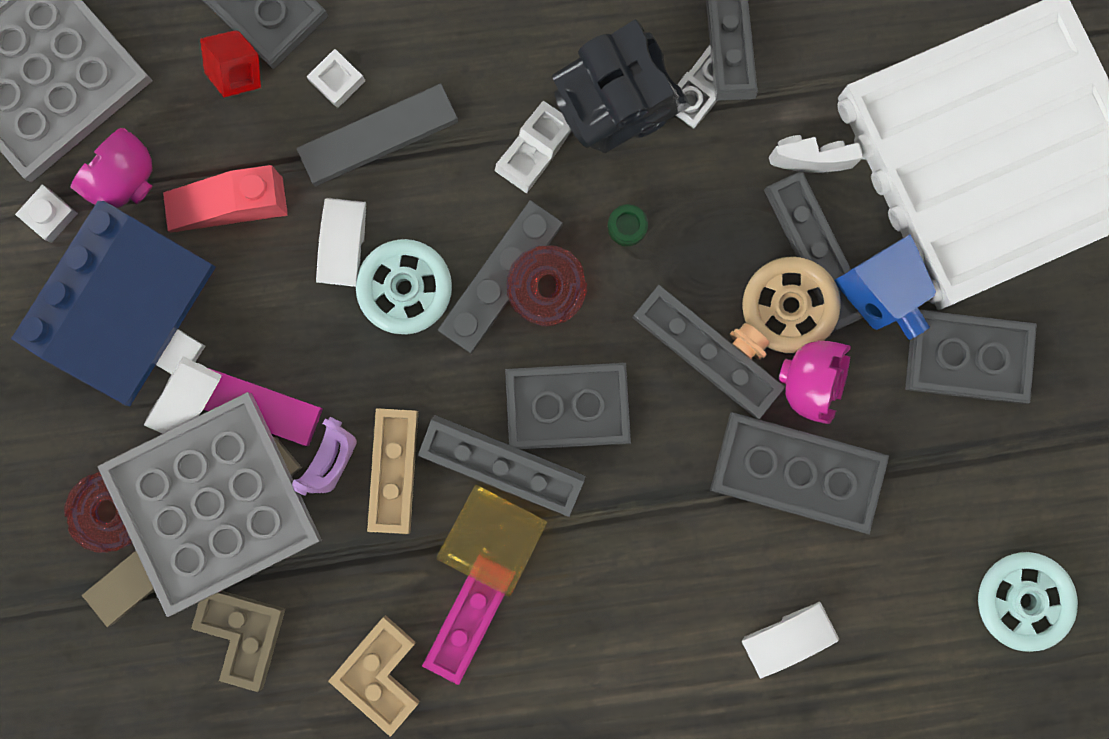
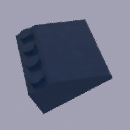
M97 201L11 339L41 359L130 407L216 266L107 202Z

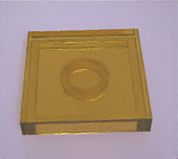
M475 485L438 553L437 560L510 597L547 521Z

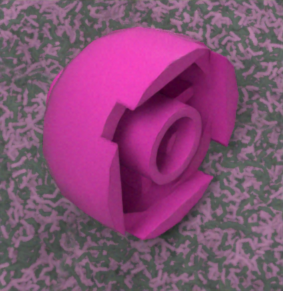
M119 128L94 151L97 155L89 166L84 163L70 186L85 200L94 205L97 201H105L115 208H120L130 200L138 204L153 187L147 182L152 172L151 156L147 148L136 136L125 128Z
M814 341L799 348L793 360L785 359L781 368L779 382L786 384V398L791 408L799 415L825 424L832 422L836 410L829 409L832 400H841L850 364V356L845 355L851 349L849 345L830 341Z

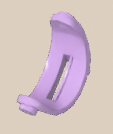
M332 417L329 420L325 419L322 423L326 425V431L312 463L303 476L292 483L294 491L306 496L307 492L327 493L332 491L357 444L356 438L340 427L342 422ZM341 443L340 452H339V455H338V458H337L336 463L334 464V466H333V468L331 469V471H330L325 477H323V476L327 473V471L330 469V467L332 466V464H333V462H334V460H335V458H336V455H337V453H338L339 444Z

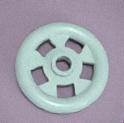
M408 239L393 240L374 249L363 261L356 279V296L364 315L378 328L394 334H413L433 325L445 312L452 291L451 275L443 258L430 246ZM402 255L418 258L417 269L400 267ZM381 264L391 269V272H389L384 280V284L373 280L374 274ZM434 275L436 282L435 292L424 293L422 277ZM402 281H409L411 283V290L407 294L398 293L397 287ZM383 294L395 305L387 314L375 302ZM420 301L424 312L415 317L408 318L404 308Z
M1020 552L1000 559L987 571L979 588L978 605L986 628L999 642L1015 650L1034 652L1056 645L1069 633L1076 619L1078 599L1070 576L1057 562L1038 553ZM1022 569L1038 570L1037 582L1021 581ZM1002 581L1012 585L1007 592L1005 601L996 597L998 587ZM1056 587L1059 593L1060 604L1049 606V597L1045 590ZM1025 594H1028L1031 598V603L1027 608H1023L1020 602ZM1008 611L1015 619L1020 621L1013 631L1001 620ZM1046 616L1051 626L1045 631L1036 634L1031 624Z

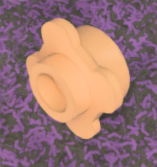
M744 323L739 330L735 329L729 334L735 340L732 344L750 359L755 357L760 360L767 355L764 350L770 343L753 326Z

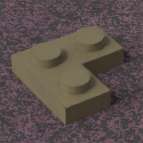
M220 591L198 603L191 629L230 640L219 681L256 692L264 688L285 608L225 591Z

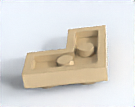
M385 615L328 682L391 737L420 701L390 675V672L416 642Z

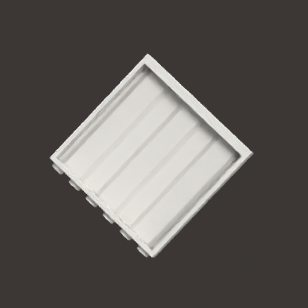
M1042 0L847 85L839 95V114L846 124H850L856 136L854 143L859 142L862 159L867 160L873 172L871 174L873 186L878 194L884 195L890 208L888 216L895 230L901 231L903 238L910 234L916 244L936 289L935 296L929 302L935 303L937 310L955 304L1109 235V79L1070 0Z

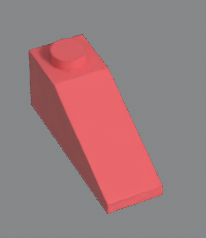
M272 165L233 170L163 192L167 229L170 233L288 216L283 177Z

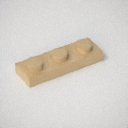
M376 409L367 532L410 534L418 411Z

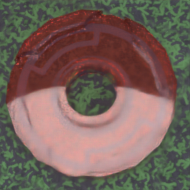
M536 246L523 252L513 262L507 276V296L513 309L524 320L540 326H552L571 319L582 307L587 293V282H585L581 262L570 251L557 246ZM546 274L552 275L556 281V290L549 297H543L538 291L539 279Z
M100 472L81 479L69 492L64 506L65 517H67L69 525L67 528L71 537L83 548L98 553L119 551L133 543L117 508L116 515L110 523L103 522L98 515V508L103 501L109 500L114 504Z

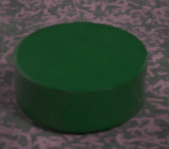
M621 205L609 217L608 233L611 239L619 245H636L644 238L647 232V217L635 205Z

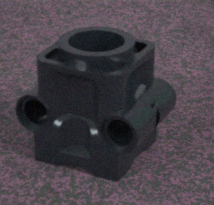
M637 19L612 34H603L588 41L578 51L580 58L552 75L558 88L554 92L556 102L571 131L584 147H591L603 153L609 152L634 136L642 138L657 131L667 123L668 119L690 107L681 87L675 84L668 75L664 64V54L655 37L650 32H644L641 23Z

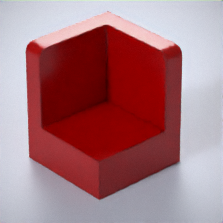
M235 30L200 38L204 72L223 97L261 88L258 53L239 31Z

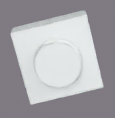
M336 49L307 76L308 80L337 108L365 82L363 75Z
M41 185L15 215L44 240L52 243L78 213L53 191Z

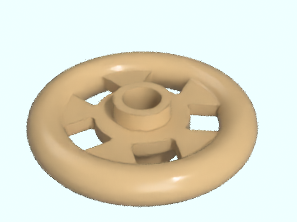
M783 257L765 264L751 277L743 295L742 309L745 322L756 328L767 338L770 343L767 346L768 348L783 353H796L805 344L814 341H824L832 333L839 319L841 299L834 279L822 266L801 257ZM782 274H801V285L783 286ZM764 287L776 291L772 297L770 307L759 304L760 294ZM819 287L823 294L824 304L812 307V301L807 291ZM788 298H795L799 302V308L794 313H789L783 308V303ZM771 316H774L779 322L786 324L785 329L780 335L774 333L765 325ZM808 316H811L817 325L810 332L801 335L796 328V324L803 322Z

